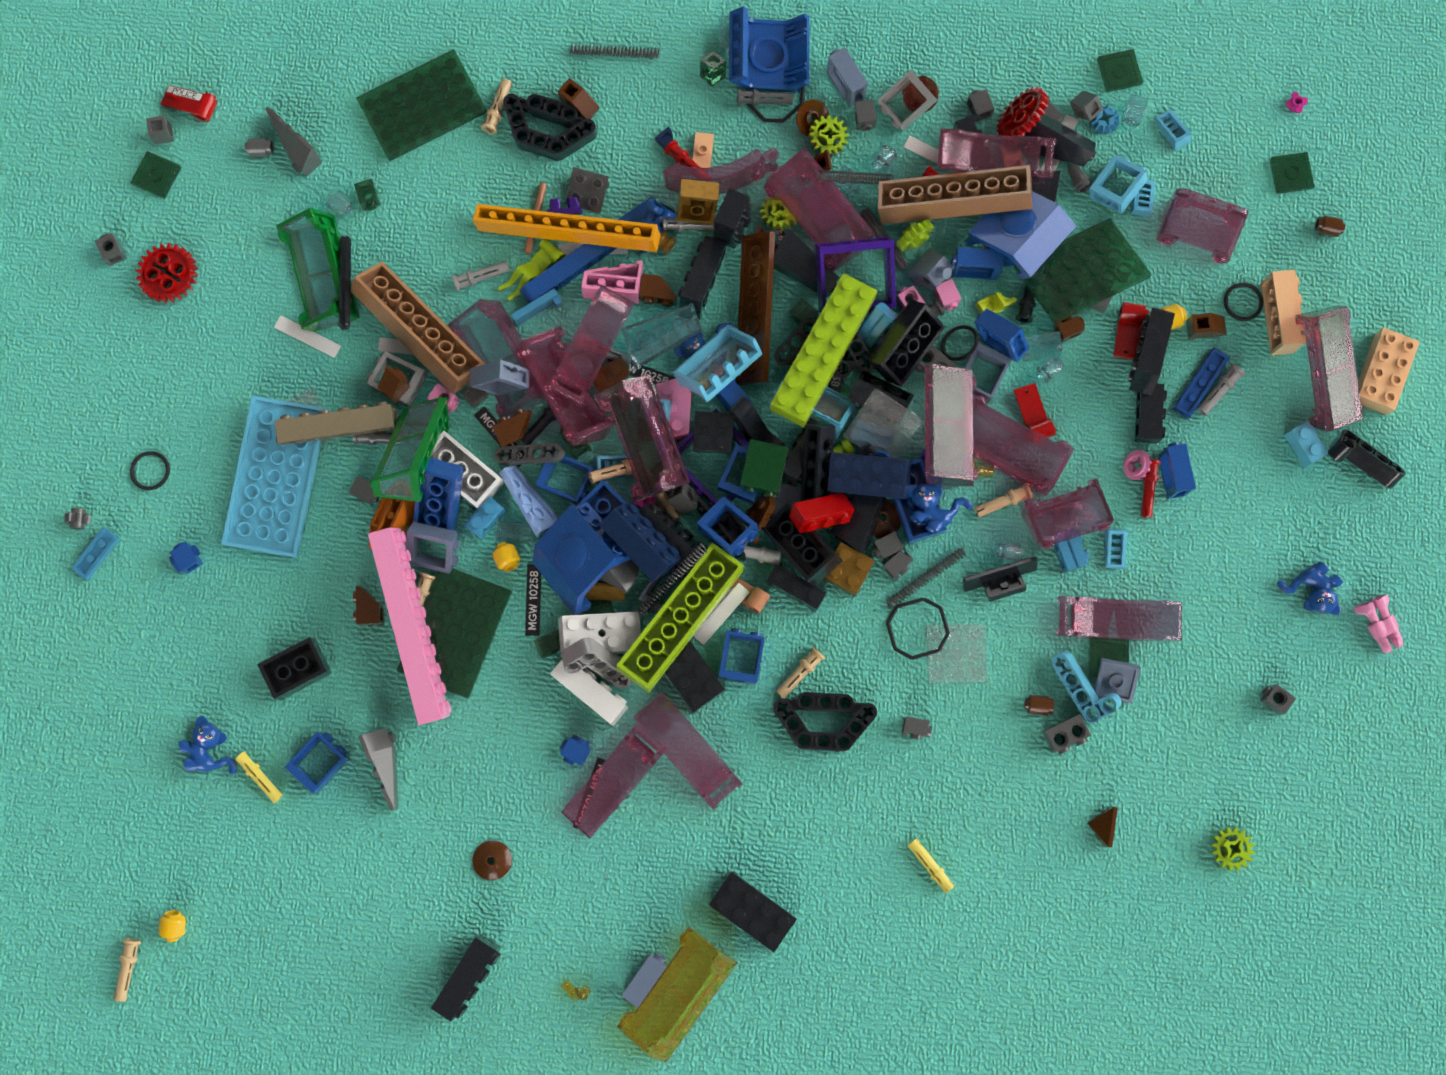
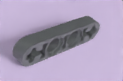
M557 443L499 447L495 451L494 459L503 466L554 463L563 459L565 451ZM540 449L542 452L540 457L534 458V453ZM520 451H524L523 458L517 459V454Z

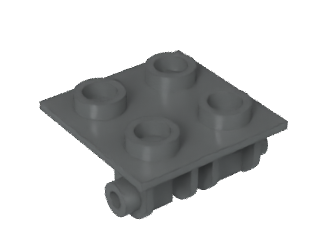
M573 167L565 204H567V198L577 197L579 207L601 213L605 192L610 183L608 181L609 176Z

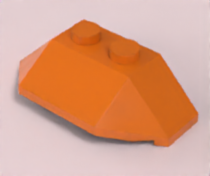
M400 477L397 482L385 490L384 495L412 498L411 484ZM382 498L370 523L369 533L392 527L401 528V531H404L405 536H407V530L413 523L415 501Z

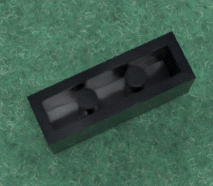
M1157 383L1151 396L1137 392L1135 442L1158 444L1165 437L1163 420L1166 417V409L1163 407L1167 398V390H1164V384Z
M777 564L766 580L767 585L815 612L827 593Z

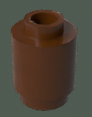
M1325 215L1323 217L1319 216L1315 223V231L1319 232V234L1339 237L1340 234L1344 233L1346 224L1343 223L1341 218Z
M1029 695L1028 698H1025L1024 710H1027L1028 714L1047 716L1048 714H1053L1054 699L1049 698V696Z

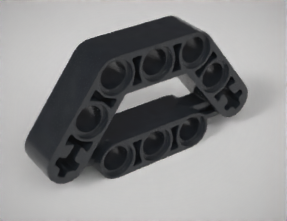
M508 94L504 97L503 104L516 145L522 150L555 161H561L597 137L595 122L591 119L578 117L577 109L572 105L538 94H531L527 100L519 98L516 94ZM512 104H514L516 110L512 111L511 108ZM533 104H540L538 107H532ZM551 109L557 110L555 113H549ZM524 112L569 129L556 137L529 129ZM568 115H574L571 119L566 118ZM516 120H522L519 124L514 123ZM522 136L527 137L525 140H519ZM577 138L576 141L569 142V139ZM538 142H544L542 146L536 145ZM557 147L562 148V149H561L560 151H558V152H554V151H553V150H554L555 148H557Z
M818 318L803 319L777 348L775 361L779 365L793 364L810 332L804 331L803 325L809 322L814 326ZM858 331L848 347V351L854 360L842 358L839 365L842 363L847 364L848 370L840 372L836 369L832 377L844 378L849 376L852 370L869 372L874 368L871 364L869 366L862 365L863 360L859 355L863 353L865 358L868 359L871 352ZM793 337H798L801 339V344L793 346L790 340ZM860 342L862 344L861 349L858 351L852 350V343ZM787 344L788 347L791 349L787 353V359H779V353H785V351L787 350V347L785 345Z
M803 692L798 696L797 700L779 699L773 706L774 714L795 745L801 750L845 752L853 746L877 715V709L873 704L854 703L853 698L848 694ZM803 696L809 697L811 700L810 706H802L800 699ZM823 697L830 700V706L827 708L820 705V699ZM840 699H848L850 702L849 708H842L839 704ZM779 703L781 705L786 704L785 711L787 714L790 712L793 714L788 716L785 721L782 719V717H785V714L782 711H777ZM864 708L866 710L871 708L872 711L870 713L872 717L867 716L863 721L856 718L857 715L861 718L865 714ZM795 710L855 714L840 733L809 732ZM790 719H795L798 722V728L791 730L787 722ZM851 723H859L861 727L860 732H852L850 729ZM805 735L809 738L807 746L799 744L798 739L800 736ZM825 736L828 738L829 744L827 747H821L818 744L819 737ZM844 737L848 740L846 748L839 747V738Z

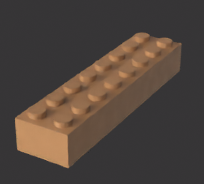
M1030 165L879 181L878 212L881 225L1033 209Z
M383 262L354 277L351 292L452 394H455L470 383L471 368L485 364Z

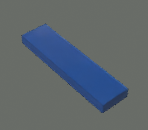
M1214 347L1173 407V410L1190 419L1230 357Z

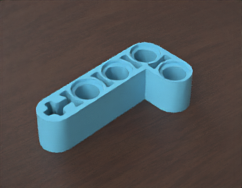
M1062 651L1053 657L1052 665L1087 722H1097L1112 714L1121 706V698L1116 693H1109L1098 698L1072 653ZM1065 659L1066 662L1062 664L1060 660ZM1070 674L1076 676L1077 682H1073L1070 679ZM1080 691H1084L1087 694V699H1083L1080 696ZM1107 699L1114 702V708L1107 705ZM1090 708L1097 711V716L1091 714Z

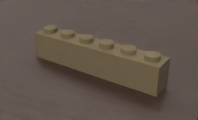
M379 402L373 407L358 405L357 409L349 410V407L338 408L337 412L322 410L318 411L316 415L301 413L299 417L294 418L290 415L281 416L280 420H274L277 443L282 446L394 430L396 425L393 406L387 402Z

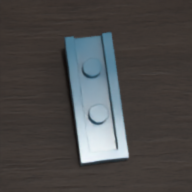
M552 289L511 314L516 325L519 326L553 304L558 308L561 307L562 301L556 290Z
M102 527L72 566V569L83 579L89 580L119 542L120 538L114 535L111 530Z

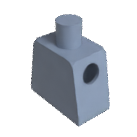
M929 248L907 274L917 287L936 288L944 279L951 277L953 267L944 255Z

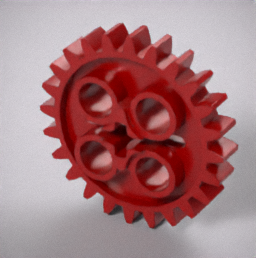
M1033 86L1031 89L1027 88L1025 93L1021 92L1019 97L1015 96L1014 101H1010V105L1004 108L1006 111L1000 114L1002 118L998 120L999 124L996 126L998 128L996 130L998 135L1007 142L1009 140L1012 142L1014 139L1018 140L1020 135L1024 137L1025 132H1030L1032 127H1036V122L1041 121L1040 116L1044 115V110L1048 108L1046 105L1049 103L1047 93L1038 86L1035 88Z
M161 243L160 249L153 246L152 253L147 250L148 256H141L144 262L137 263L141 269L136 270L140 274L136 279L140 282L138 286L143 288L142 292L148 294L149 298H154L157 302L162 299L164 303H167L169 299L174 303L175 297L182 300V294L188 296L187 289L193 291L190 285L197 284L193 278L199 276L194 272L198 270V267L194 265L196 260L191 258L192 255L184 247L180 248L177 244L173 247L168 243L165 248ZM168 258V261L162 264L163 260ZM157 264L158 266L162 267L165 271L171 273L173 276L180 279L181 281L177 282L169 275L163 273L160 269L154 267V265ZM183 267L182 272L177 273L178 269ZM157 273V276L151 279L152 275ZM172 282V286L170 288H166L167 285Z

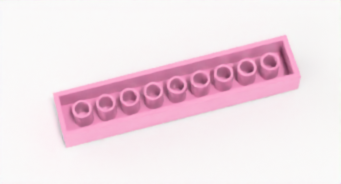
M392 527L368 533L418 726L449 717L451 705L445 698L446 687L440 679L441 668L435 660L436 649L434 644H431V630L425 622L426 611L423 606L421 607L419 600L421 599V592L418 587L416 588L414 581L416 580V573L410 566L411 554L405 547V533L401 531V528Z

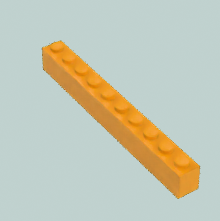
M484 204L476 205L473 222L480 232L657 252L661 237L657 224Z

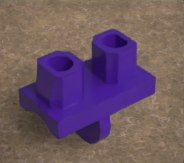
M577 197L567 198L568 208L562 209L560 199H550L547 212L575 215L582 214V208L579 207Z

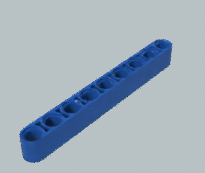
M648 198L618 220L639 222L640 218L646 214L649 199L655 200V198ZM583 244L525 284L520 289V293L529 304L552 289L558 291L617 248Z

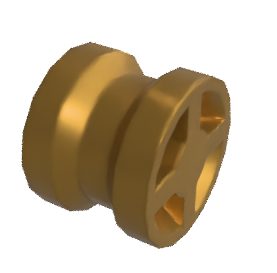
M663 231L660 234L658 249H662L663 253L667 255L674 248L677 239L669 237L668 233Z

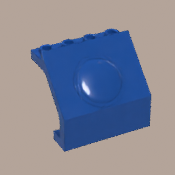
M744 6L729 12V81L746 90L756 89L758 91L800 92V88L808 86L809 16L802 14L786 21L752 19L748 17V9Z
M1032 191L1033 209L985 214L967 233L969 236L964 242L968 247L982 243L1010 258L1019 268L1016 275L1022 280L1030 278L1073 231L1076 225L1059 204Z
M588 502L577 507L573 504L570 505L535 543L532 560L534 566L573 615L591 608V603L585 594L607 570L630 560V557L599 526L603 520Z

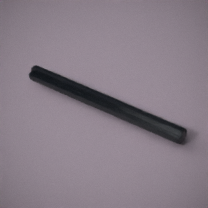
M348 235L340 237L339 327L341 330H348L350 328L351 239Z

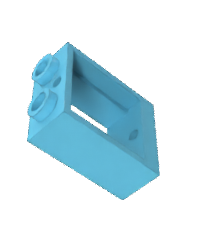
M1114 155L1089 188L1090 198L1122 214L1146 183L1147 170L1141 165L1131 163L1125 157ZM1116 168L1136 177L1122 197L1102 187Z

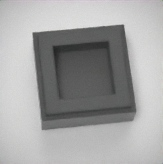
M470 386L461 393L474 409L489 397L485 391Z

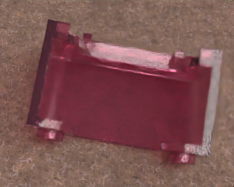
M1179 188L1175 190L1168 201L1156 240L1166 246H1171V244L1179 241L1212 252V258L1217 263H1228L1249 212L1243 207L1188 189Z
M1097 478L1087 481L1088 486L1083 488L1081 486L1077 487L1076 491L1041 501V499H1038L1034 503L1031 498L1023 501L1020 513L1040 548L1049 549L1059 542L1099 530V532L1110 529L1114 518Z

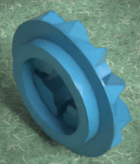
M1107 105L1102 106L1103 111L1090 121L1092 128L1101 134L1112 133L1120 122L1119 114H1117L1115 108L1112 109ZM1103 115H1105V117H1109L1107 123L1105 122V120H1100L1102 119Z

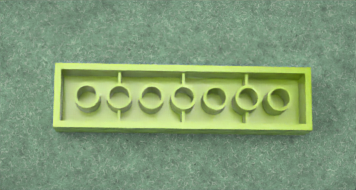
M845 273L842 274L770 403L771 411L803 428L805 427L873 304L878 290Z
M712 543L707 549V553H704V556L699 559L616 665L617 670L649 693L743 573L744 565Z

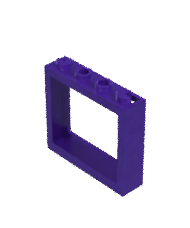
M880 237L815 244L819 312L821 313L826 305L824 254L884 248L886 299L874 300L868 313H871L875 306L881 302L889 308L896 307L894 239Z
M733 426V440L739 446L741 444L749 446V441ZM693 430L667 455L669 460L667 463L673 470L678 469L682 473L681 478L688 484L691 482L695 486L694 490L700 497L704 495L709 500L707 504L712 508L718 500L676 459L693 443ZM731 495L726 497L730 502L736 498Z

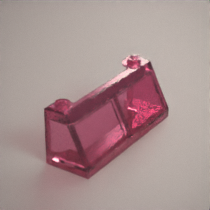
M806 148L800 150L766 180L764 185L766 194L774 199L778 197L815 244L870 239L874 237L875 233L837 186L831 181H818L817 175L823 169ZM864 250L824 254V263L835 272Z
M559 326L522 340L517 348L518 355L525 362L562 427L567 441H570L572 446L602 440L611 431L616 421L612 414L606 417L605 411L600 412L565 352L567 345L566 343L562 344L561 340L565 333L562 327Z
M971 394L945 442L1015 480L1027 483L1030 488L1046 496L1054 488L1074 448L1064 440L1053 442L987 406L988 404L983 396Z

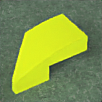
M997 292L995 295L992 294L978 301L975 306L980 314L986 308L998 314L1016 303L1017 299L1002 296V293Z

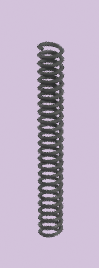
M571 44V50L569 54L572 53L574 55L576 52L577 55L579 53L580 55H582V53L584 55L586 53L587 55H593L594 53L595 56L597 54L598 56H600V54L603 56L605 53V56L612 55L613 57L616 54L617 57L618 55L620 57L622 55L624 57L626 55L627 57H633L634 55L635 58L636 56H638V58L640 56L643 58L645 55V58H651V56L652 58H655V56L656 58H658L660 48H658L657 53V49L655 47L653 55V48H651V51L649 52L648 47L646 53V48L644 47L642 54V47H640V52L638 50V47H636L635 54V47H633L631 53V47H629L628 52V48L626 46L624 54L623 46L621 51L620 46H618V52L617 46H615L613 53V46H611L610 51L608 45L606 53L605 45L603 48V52L602 45H600V51L597 45L595 53V45H593L592 51L591 45H589L588 51V45L586 44L584 52V45L582 44L581 50L579 44L577 52V44H575L574 51L573 44Z
M820 170L817 175L818 181L879 184V181L891 180V177L894 180L892 174Z
M700 543V546L705 551L699 546L697 548L703 554L697 549H694L695 552H692L697 560L691 554H689V557H686L692 565L684 560L689 568L683 562H681V565H678L684 573L676 568V571H673L674 574L670 573L676 581L668 576V579H665L666 582L663 581L668 590L660 584V587H657L658 590H655L656 593L652 592L653 596L649 595L648 601L644 600L645 604L642 603V606H639L640 609L636 608L641 615L649 613V610H652V607L659 602V599H662L667 594V591H670L675 586V583H678V580L683 578V575H686L688 569L690 570L696 564V561H699L704 556V553H707V549L702 543Z
M958 548L957 551L955 550L954 553H951V555L945 557V560L942 559V562L939 561V564H936V566L930 568V571L927 570V573L924 572L923 575H920V577L914 579V582L911 581V584H908V586L902 588V591L899 590V593L896 592V595H893L889 599H886L889 608L892 609L889 602L892 604L893 607H895L892 600L896 603V605H898L896 599L901 603V600L899 599L898 595L904 601V598L901 595V593L905 596V598H908L905 592L909 596H911L907 588L911 591L912 594H914V592L912 591L911 587L915 590V592H917L914 585L920 590V587L917 585L916 581L920 584L921 587H923L920 580L924 583V585H926V583L923 580V578L929 583V580L927 579L926 575L929 577L931 581L932 578L930 577L929 573L933 576V578H935V576L932 573V571L936 574V576H938V573L936 572L935 568L938 570L940 574H942L938 566L942 569L943 572H945L941 564L945 567L946 570H948L944 562H946L949 567H951V565L948 563L947 559L950 561L952 565H954L950 557L954 560L955 563H957V561L954 558V556H956L958 561H960V558L957 556L956 552L963 559V556L959 552L960 550L963 553V555L966 556L963 549Z

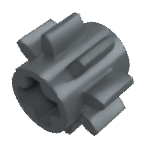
M71 508V512L65 513V522L69 524L71 529H84L85 525L90 524L91 515L86 514L85 509Z

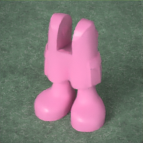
M1387 594L1377 596L1371 599L1370 602L1359 604L1353 608L1356 614H1363L1369 619L1368 629L1371 636L1377 641L1385 654L1392 651L1387 636H1389L1395 648L1398 649L1403 646V638L1398 630L1397 620L1394 615L1389 614V597ZM1375 608L1378 609V611H1379V613H1380V615H1381V617H1382V618H1380V620H1379V618H1378V616H1377V613H1376Z

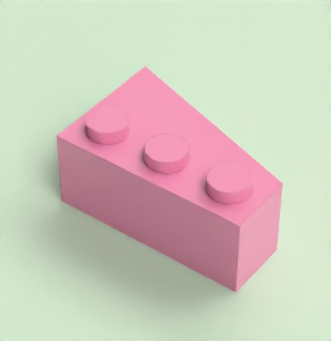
M643 260L629 265L624 263L619 264L618 267H602L584 271L582 281L583 298L639 304Z
M676 379L656 384L659 399H668L672 402L670 420L666 421L671 442L683 440L690 434L692 391L684 386H680Z

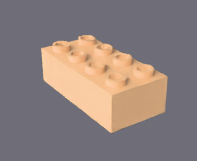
M1295 270L1273 271L1261 283L1271 355L1293 354L1307 341V332L1303 326L1305 317L1304 313L1301 312L1300 306L1302 297L1298 293L1299 278L1296 276Z
M1382 328L1373 338L1351 402L1384 415L1393 412L1398 404L1420 341L1387 328Z

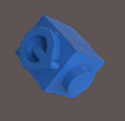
M182 542L174 546V550L169 552L171 555L169 557L170 562L179 573L188 574L203 565L199 557L201 553L195 545Z
M574 734L572 738L565 739L559 749L562 751L560 755L564 756L563 761L572 766L574 763L583 766L591 751V748L588 747L590 743Z

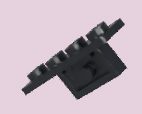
M700 497L697 499V510L703 517L710 509ZM728 510L713 525L712 529L714 531L717 530L720 534L719 536L731 545L746 530V527ZM743 551L740 555H736L735 558H739L742 562L746 561L745 552Z
M1036 557L1025 558L1013 564L1009 563L1003 567L989 569L980 574L969 575L963 579L964 592L983 587L989 602L1026 591V585L1021 575L1036 571L1038 560Z

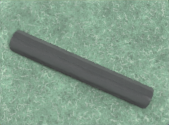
M869 208L861 211V217L876 238L889 237ZM894 244L895 265L899 271H904L907 269L908 263Z

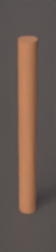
M540 183L534 206L536 211H541L547 187L546 183ZM527 237L524 249L525 254L531 255L535 238Z

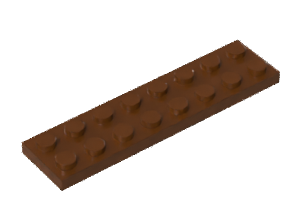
M772 231L742 236L738 330L754 337L763 354L735 378V382L738 385L768 382L775 232ZM737 345V351L742 349L746 353L749 352V350Z

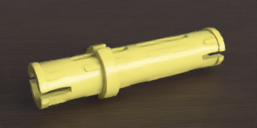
M242 752L235 758V761L246 771L245 774L256 782L272 803L277 802L283 796L259 769L260 765L258 763L255 764L246 752Z
M917 838L907 845L929 872L930 878L938 883L944 893H947L955 886L944 873L945 870L939 867Z

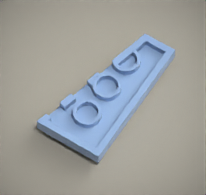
M515 465L504 468L499 473L535 535L538 536L546 532L558 520V516Z

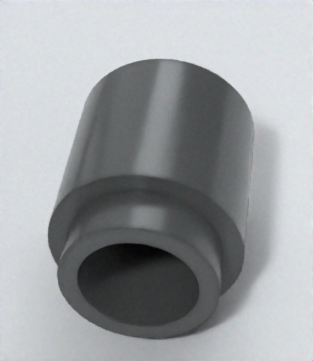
M250 138L245 143V152L250 157H267L274 153L273 141L267 138Z

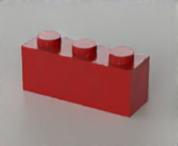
M838 493L794 503L789 517L799 533L811 532L820 528L846 524L851 519L854 507L844 493Z

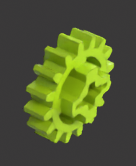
M830 115L826 119L821 116L819 121L815 120L813 122L814 126H811L809 129L811 133L808 135L809 138H812L809 144L815 145L813 150L819 149L820 154L827 150L830 154L832 152L834 156L837 155L838 151L841 152L844 149L843 146H846L848 143L845 139L849 137V134L845 133L848 128L842 127L844 121L837 122V116L831 119ZM824 125L823 130L817 131L819 127ZM840 140L836 146H833V142Z
M779 191L778 196L772 193L771 199L765 198L766 203L761 204L762 210H760L763 223L766 222L768 228L773 226V231L777 227L783 231L784 227L790 229V224L796 225V220H800L799 213H801L799 201L795 200L794 195L789 197L788 192L782 195L781 191Z
M928 219L926 221L923 220L921 223L918 222L916 224L915 222L901 233V239L896 244L901 252L908 251L910 248H919L930 238V232L934 228L933 224Z
M1225 827V833L1222 830H1218L1219 837L1213 836L1212 838L1215 840V843L1210 844L1211 847H1214L1210 854L1216 855L1214 862L1220 861L1219 866L1221 868L1227 865V870L1231 871L1233 866L1238 871L1240 870V865L1245 868L1248 867L1246 861L1252 862L1253 859L1249 856L1250 854H1255V851L1251 850V847L1255 846V844L1249 843L1252 837L1244 836L1245 830L1238 832L1237 827H1233L1232 831L1229 827ZM1234 835L1231 840L1224 839L1227 836ZM1230 845H1234L1233 849H1235V852H1231ZM1235 857L1240 858V860L1236 862H1230L1231 860L1233 861Z

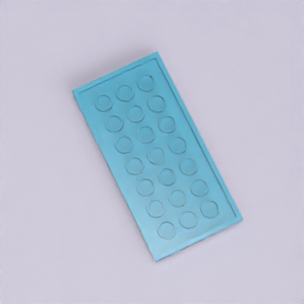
M252 395L222 545L298 558L322 440L281 446L277 443L274 420H280L281 416L290 415L292 418L299 417L301 413L316 415L318 411L328 409Z

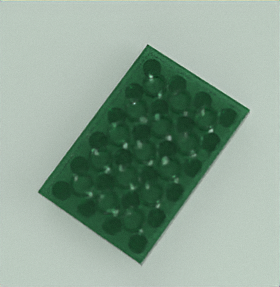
M454 49L356 97L389 161L487 112L484 103Z
M1111 218L1064 239L1030 278L1023 279V281L1053 324L1149 279L1151 272ZM1014 264V268L1018 272L1019 268Z
M453 568L449 574L437 571L435 580L429 590L430 594L426 598L423 607L426 611V625H429L431 630L430 641L436 649L435 660L441 668V682H444L447 691L469 699L513 591ZM400 661L396 671L405 674L402 662Z

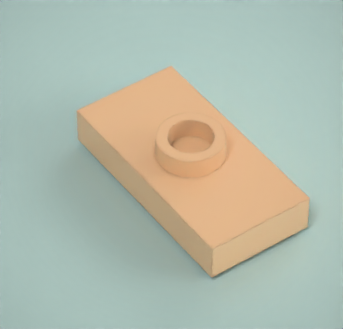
M696 132L693 161L704 171H710L714 134Z

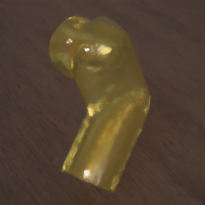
M969 461L972 463L969 467L971 470L970 474L992 477L994 475L993 467L976 466L975 461Z
M569 980L561 985L562 989L573 1000H585L591 993L588 986L584 985L582 988H575Z

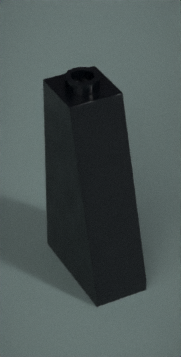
M1045 114L1040 116L1041 121L1036 122V127H1032L1030 132H1025L1024 137H1019L1017 146L1019 150L1083 167L1088 161L1091 162L1096 155L1095 142Z
M787 229L774 253L773 269L818 292L816 254L791 230ZM824 263L826 297H828L834 291L839 276Z
M856 494L850 502L854 507L850 521L846 524L834 525L830 532L851 548L865 555L886 497Z

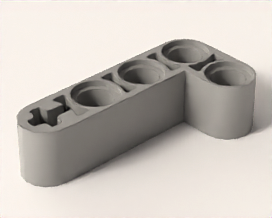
M582 638L561 652L564 670L567 673H577L589 667L618 688H625L632 683L629 678L617 670L616 665L621 658L592 638Z

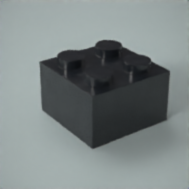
M695 411L693 452L732 455L734 419L730 413Z

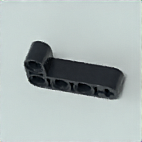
M741 396L728 410L749 442L752 439L785 446L779 438L769 432L754 406L745 397Z
M1344 429L1330 444L1328 454L1337 462H1342L1346 458L1387 488L1392 489L1406 475L1402 467L1347 429Z

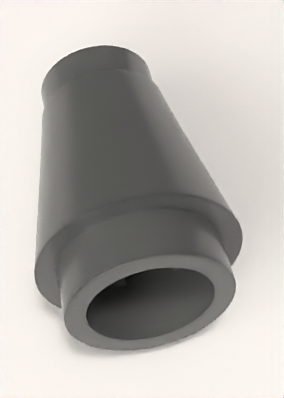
M1078 165L1071 166L1068 172L1075 191L1079 193L1086 192L1092 185L1091 179Z

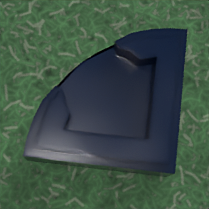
M669 127L655 137V141L663 150L673 141V134Z

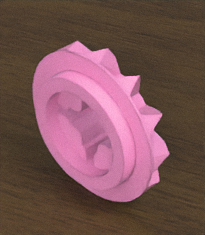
M1143 450L1130 452L1123 464L1125 475L1132 480H1140V478L1146 477V473L1150 471L1149 466L1152 463L1149 459L1150 455ZM1133 463H1139L1141 467L1137 468Z

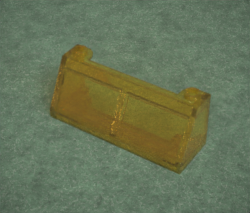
M690 927L680 935V945L682 947L635 1012L625 1013L617 1026L650 1057L667 1062L738 963Z

